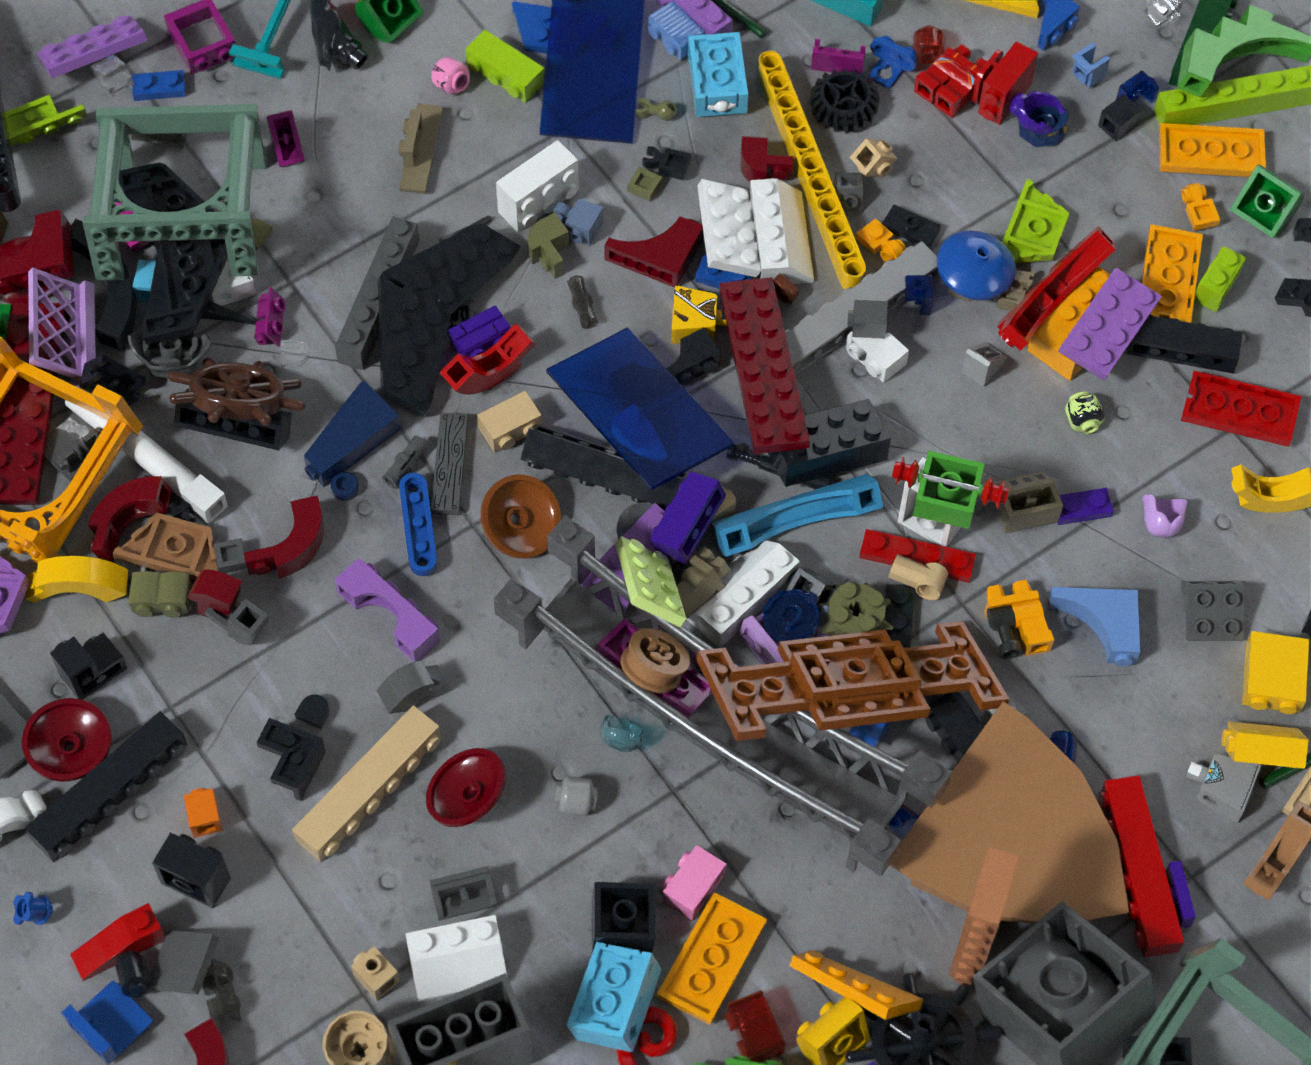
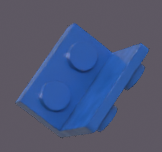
M111 981L79 1011L70 1004L61 1012L67 1024L107 1065L116 1059L153 1024L152 1018L130 996L124 995L121 987L115 981Z

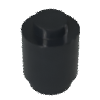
M127 951L118 957L115 969L122 993L135 998L143 996L152 986L145 958L137 951Z

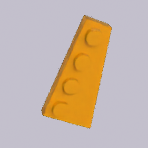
M807 950L804 953L792 956L790 967L847 999H851L856 1004L883 1019L915 1012L921 1008L922 998L828 959L818 951Z

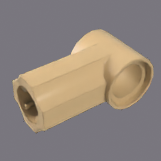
M897 554L888 577L916 588L917 594L926 600H937L943 590L948 571L940 564L927 563L924 565Z

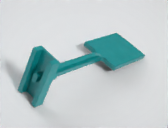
M278 0L261 40L256 44L254 50L235 44L232 45L229 54L235 56L233 66L277 79L282 78L284 67L281 57L270 55L269 53L271 51V43L291 0Z

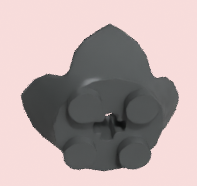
M142 330L128 335L132 352L147 366L152 377L168 378V374L171 371L192 375V370L196 368L198 362L209 350L212 343L209 336L204 334L196 336L195 331L187 336L145 344Z

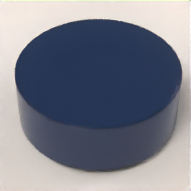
M349 472L336 474L331 480L333 496L341 501H348L356 497L359 492V483L356 476Z

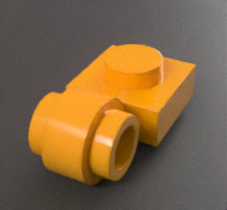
M1198 183L1186 185L1181 190V197L1183 203L1187 204L1185 210L1193 231L1219 226V215L1212 198L1206 199L1205 186Z
M876 218L856 233V239L873 255L880 251V255L885 262L891 259L895 260L906 249L901 240H893L894 234Z

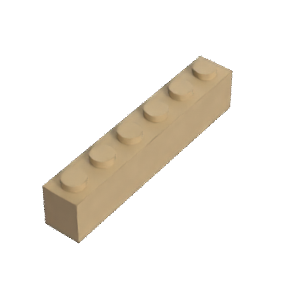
M413 705L292 829L294 840L319 862L326 856L331 857L338 850L340 842L346 835L351 836L360 826V821L367 814L371 815L377 810L381 803L380 800L387 793L391 794L398 788L404 775L407 772L412 773L419 766L420 759L427 752L430 753L437 748L441 738L439 725Z

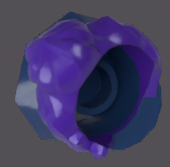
M1032 91L1028 95L1017 93L1010 100V111L1014 116L1018 117L1020 137L1034 147L1056 146L1066 137L1069 130L1066 124L1069 114L1062 107L1057 97L1046 92Z

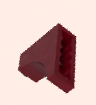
M679 216L668 230L647 240L621 241L609 237L604 245V260L675 288L681 282L703 241V225L694 219H686Z

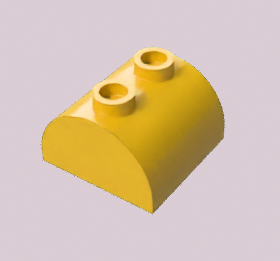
M842 997L837 1003L827 1002L820 1010L821 1017L814 1023L810 1021L804 1022L797 1031L798 1046L811 1065H843L847 1062L845 1055L848 1051L861 1049L871 1040L863 1009L846 997Z

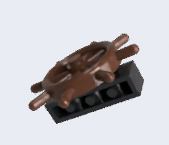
M205 358L203 360L204 367L199 368L192 375L178 371L169 372L168 379L170 381L189 385V389L187 388L185 392L173 393L169 398L172 404H176L174 426L279 451L290 438L292 413L280 409L286 408L299 412L305 409L303 401L284 397V391L299 389L302 386L301 380L298 378L280 380L275 374L263 369L264 364L261 361H256L253 365L231 362L215 363L211 358Z

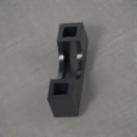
M702 328L680 339V356L671 366L662 370H647L632 363L610 375V389L625 411L633 405L639 410L649 401L657 397H665L671 390L681 385L686 386L690 384L696 377L704 373L709 374L715 371L720 366L721 351L707 331Z

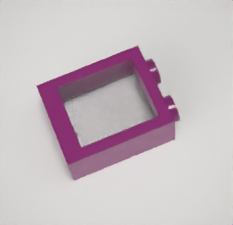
M201 0L163 15L167 32L191 75L235 58V56L229 54L232 45H236L235 39L212 0Z

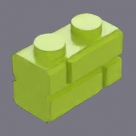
M1221 247L1198 284L1194 301L1217 312L1241 274L1246 258L1227 247Z

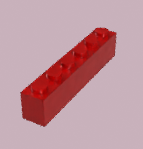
M1140 775L1105 780L1101 792H1098V800L1101 809L1106 810L1107 821L1117 839L1125 890L1129 899L1128 916L1130 920H1134L1136 926L1134 931L1135 944L1137 948L1142 949L1144 958L1179 952L1184 940Z

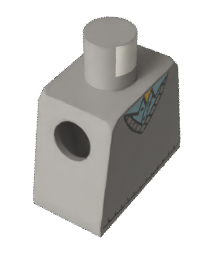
M1214 754L1208 768L1191 761L1185 778L1201 784L1196 796L1198 801L1231 821L1238 823L1245 810L1261 765L1235 762L1229 756Z

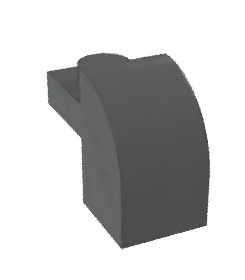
M246 598L242 603L236 601L229 616L209 607L205 611V616L225 629L230 638L244 645H250L269 621V615Z
M420 660L397 669L385 679L376 691L387 711L391 714L407 712L413 705L416 706L422 697L444 695L450 687L437 665L424 666Z

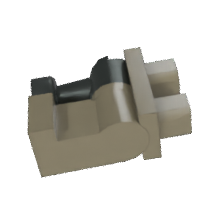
M705 546L695 554L692 553L686 564L678 561L672 565V573L686 619L706 603L716 591L719 593L725 588L721 579L731 572L726 561L720 556L715 558L713 553Z

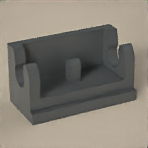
M488 866L430 880L439 921L497 907Z

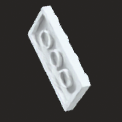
M701 179L697 187L708 267L757 277L761 268L749 189Z

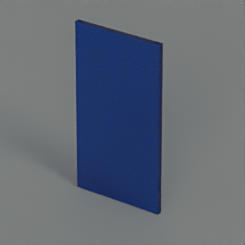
M552 0L539 135L633 144L644 0Z
M628 327L546 369V373L651 490L734 446L733 440Z

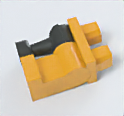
M1027 580L1013 583L1011 587L1013 594L1007 596L1004 595L1002 585L989 586L986 591L987 603L984 612L986 618H988L989 627L994 631H998L1002 644L998 647L1000 657L1002 659H1011L1021 655L1023 652L1020 642L1013 639L1012 629L1014 628L1018 629L1025 656L1050 652L1054 638L1051 630L1048 629L1043 608L1039 601L1038 591H1032Z

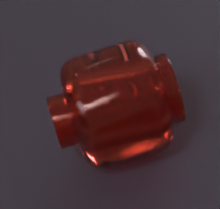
M927 25L915 31L912 48L917 53V60L923 64L932 65L939 56L944 54L946 37L941 29Z

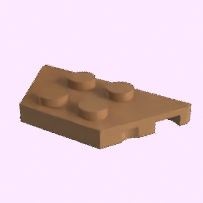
M161 513L154 514L144 527L138 528L131 535V539L121 548L118 546L113 552L114 559L161 572L187 573L190 575L191 580L196 581L202 570L218 571L211 527Z

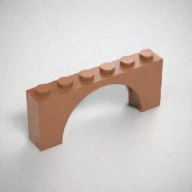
M988 847L948 977L954 978V981L958 984L975 985L973 976L985 965L1019 859L1017 855Z

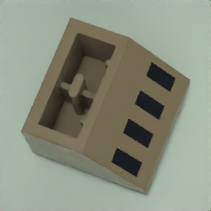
M1043 471L993 482L995 485H1000L1005 481L1004 487L1009 488L1006 504H999L997 509L1005 533L1059 521L1063 504L1055 482Z

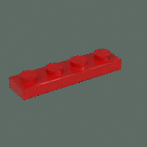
M866 529L859 558L893 565L896 555L899 554L924 565L927 563L940 564L947 569V578L969 583L976 554Z

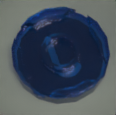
M800 589L783 590L773 595L766 603L763 611V622L766 632L778 643L780 641L812 638L819 628L820 612L817 602L810 594Z

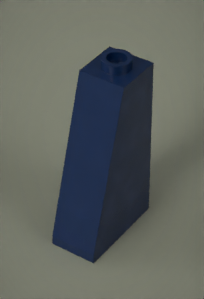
M363 380L304 454L306 464L304 470L312 481L318 480L325 487L336 474L345 472L400 431L399 415Z

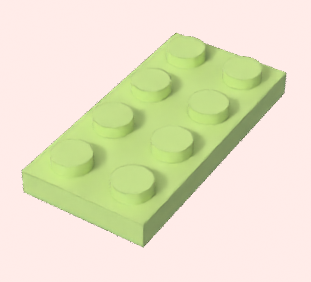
M621 536L615 546L631 604L681 627L686 620V615L668 557L660 551L653 552L645 548L642 543L635 539L630 541Z

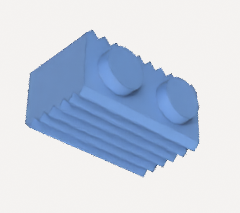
M674 0L649 15L648 31L654 39L659 38L664 43L666 51L670 55L675 54L682 61L688 57V36L705 35L704 30L681 7H678Z

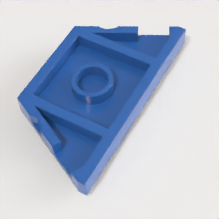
M512 1V12L515 15L525 51L575 59L582 52L583 47L587 45L589 37L601 27L605 28L608 24V16Z

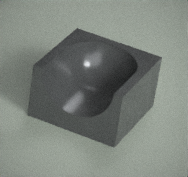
M1063 901L973 976L982 1017L993 1027H1000L1003 1035L1037 1065H1098L1126 1041L1129 1036L1150 1020L1156 1011L1151 972Z

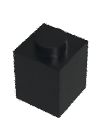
M1123 94L1101 111L1098 126L1117 142L1138 126L1142 109L1139 108L1135 101L1130 100Z

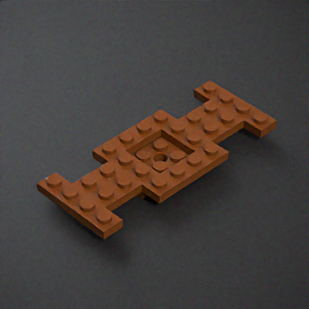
M963 621L937 624L935 633L941 644L903 648L899 640H891L886 630L780 641L778 652L783 662L735 667L726 648L699 650L696 658L736 741L764 738L766 727L760 716L809 710L819 731L928 717L930 707L923 697L928 695L969 691L980 711L997 709L1003 701L1007 704L1009 702V697Z

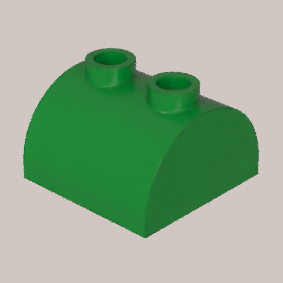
M359 0L355 4V11L362 25L371 35L385 43H391L424 13L417 0Z
M1259 164L1255 167L1229 210L1271 238H1275L1284 230L1296 214L1304 199V193Z

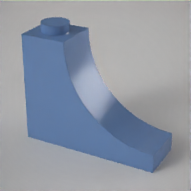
M1051 588L1048 598V610L1065 612L1085 622L1102 642L1107 663H1115L1117 666L1122 667L1136 664L1140 655L1138 590Z

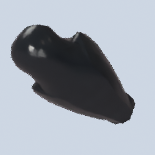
M312 0L310 4L311 27L320 66H325L330 71L332 65L331 58H336L341 61L342 65H350L355 70L359 69L369 56L362 49L361 42L351 34L347 24L335 11L336 7L330 0Z

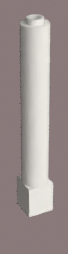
M65 400V405L94 429L98 427L101 431L108 422L107 420ZM142 431L138 435L130 433L121 451L152 476H162L172 492L191 504L190 511L209 525L228 507L225 493L203 475L197 476Z

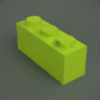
M485 29L465 48L466 64L472 71L479 72L492 84L499 85L512 97L519 98L525 103L545 84L544 67Z

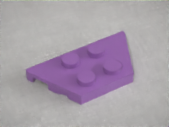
M1 556L0 633L11 629L31 580Z

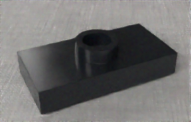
M893 204L882 222L893 234L915 244L922 241L928 248L932 245L941 228V225Z

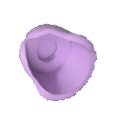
M1150 494L1142 496L1144 521L1148 532L1155 537L1169 538L1175 536L1184 524L1188 500L1155 499Z

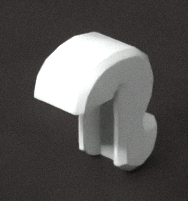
M24 791L22 796L16 799L12 797L0 798V841L2 840L3 833L24 829L47 809L38 791Z

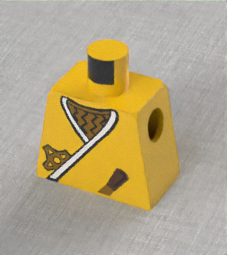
M675 286L671 344H679L680 339L702 328L714 340L715 327L727 326L724 311L717 309V295Z

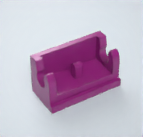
M815 38L811 70L831 73L833 69L841 72L845 68L846 72H851L855 68L856 74L859 75L863 70L866 46L861 45L860 52L820 46V39Z

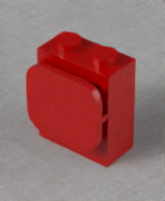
M1016 41L1004 57L1003 51L999 49L993 53L980 70L975 81L972 102L979 104L978 114L998 125L1003 122L1010 113V100L1017 93H1025L1031 86L1038 52Z

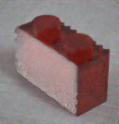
M762 990L727 1003V1013L724 1014V1019L729 1031H736L739 1041L736 1042V1047L740 1056L750 1058L751 1062L760 1063L782 1055L785 1052V1042Z

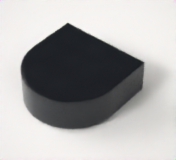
M309 695L302 700L294 715L296 719L321 729L329 716V705L323 696Z

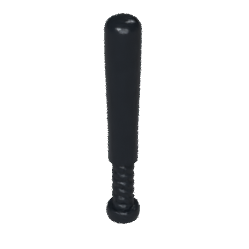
M735 443L730 444L726 458L730 460L734 458L743 460L744 462L757 465L759 469L779 476L770 457L739 449ZM826 476L799 484L815 490L832 485L834 482L831 477Z

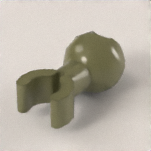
M644 98L638 99L639 107L644 109L635 110L636 117L639 119L647 118L652 114L658 115L665 121L673 119L677 113V107L672 101L665 100L657 105L650 104Z

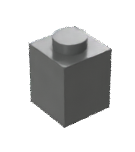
M854 300L853 310H848L847 326L852 327V337L885 339L887 301Z

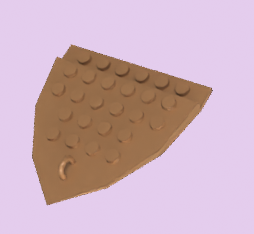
M1003 701L952 771L949 786L932 808L929 806L925 808L902 840L898 855L890 866L911 880L910 885L968 912L988 847L1019 856L1000 920L1035 924L1061 901L1087 921L1129 913L1117 839L1082 771L1028 717Z

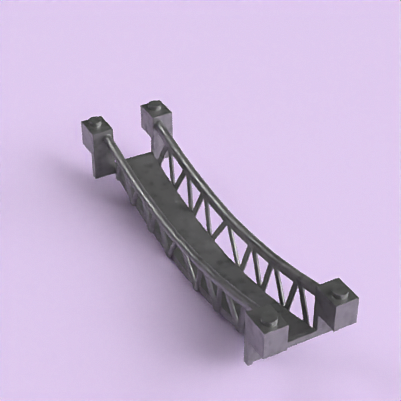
M564 516L547 535L548 552L571 567V579L550 604L544 609L541 597L512 578L493 599L495 615L518 630L519 645L527 649L544 629L548 632L550 639L559 641L581 659L587 669L595 670L618 688L626 699L635 701L661 720L665 728L670 731L675 730L694 745L719 760L728 771L734 770L763 788L770 797L776 796L805 813L813 822L819 821L846 836L851 842L846 863L848 870L854 872L857 868V863L860 862L881 877L898 855L901 844L900 839L885 830L886 826L907 800L909 793L932 808L949 786L952 771L920 750L908 765L841 728L819 731L809 710L786 713L797 740L771 725V723L784 714L781 713L768 715L766 718L760 716L766 727L764 738L736 741L713 694L688 719L651 691L635 684L627 677L624 671L595 650L597 644L625 618L619 595L631 603L626 583L595 558V535L567 516ZM591 572L601 579V581L586 589L581 585ZM609 586L616 613L593 594ZM638 607L636 608L642 613L625 618L632 624L651 619L653 629L661 631V626L676 637L685 648L689 647L696 672L705 677L696 660L699 650L714 648L685 627H678ZM796 718L817 731L807 742L804 740ZM824 736L827 737L840 765L812 750ZM837 742L861 755L850 768ZM871 761L881 787L858 776L856 773L866 763ZM881 766L901 776L897 796L891 793Z

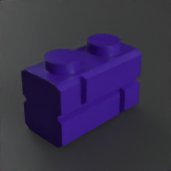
M494 305L449 329V341L456 353L473 357L484 353L495 345L511 326L502 316L497 306Z

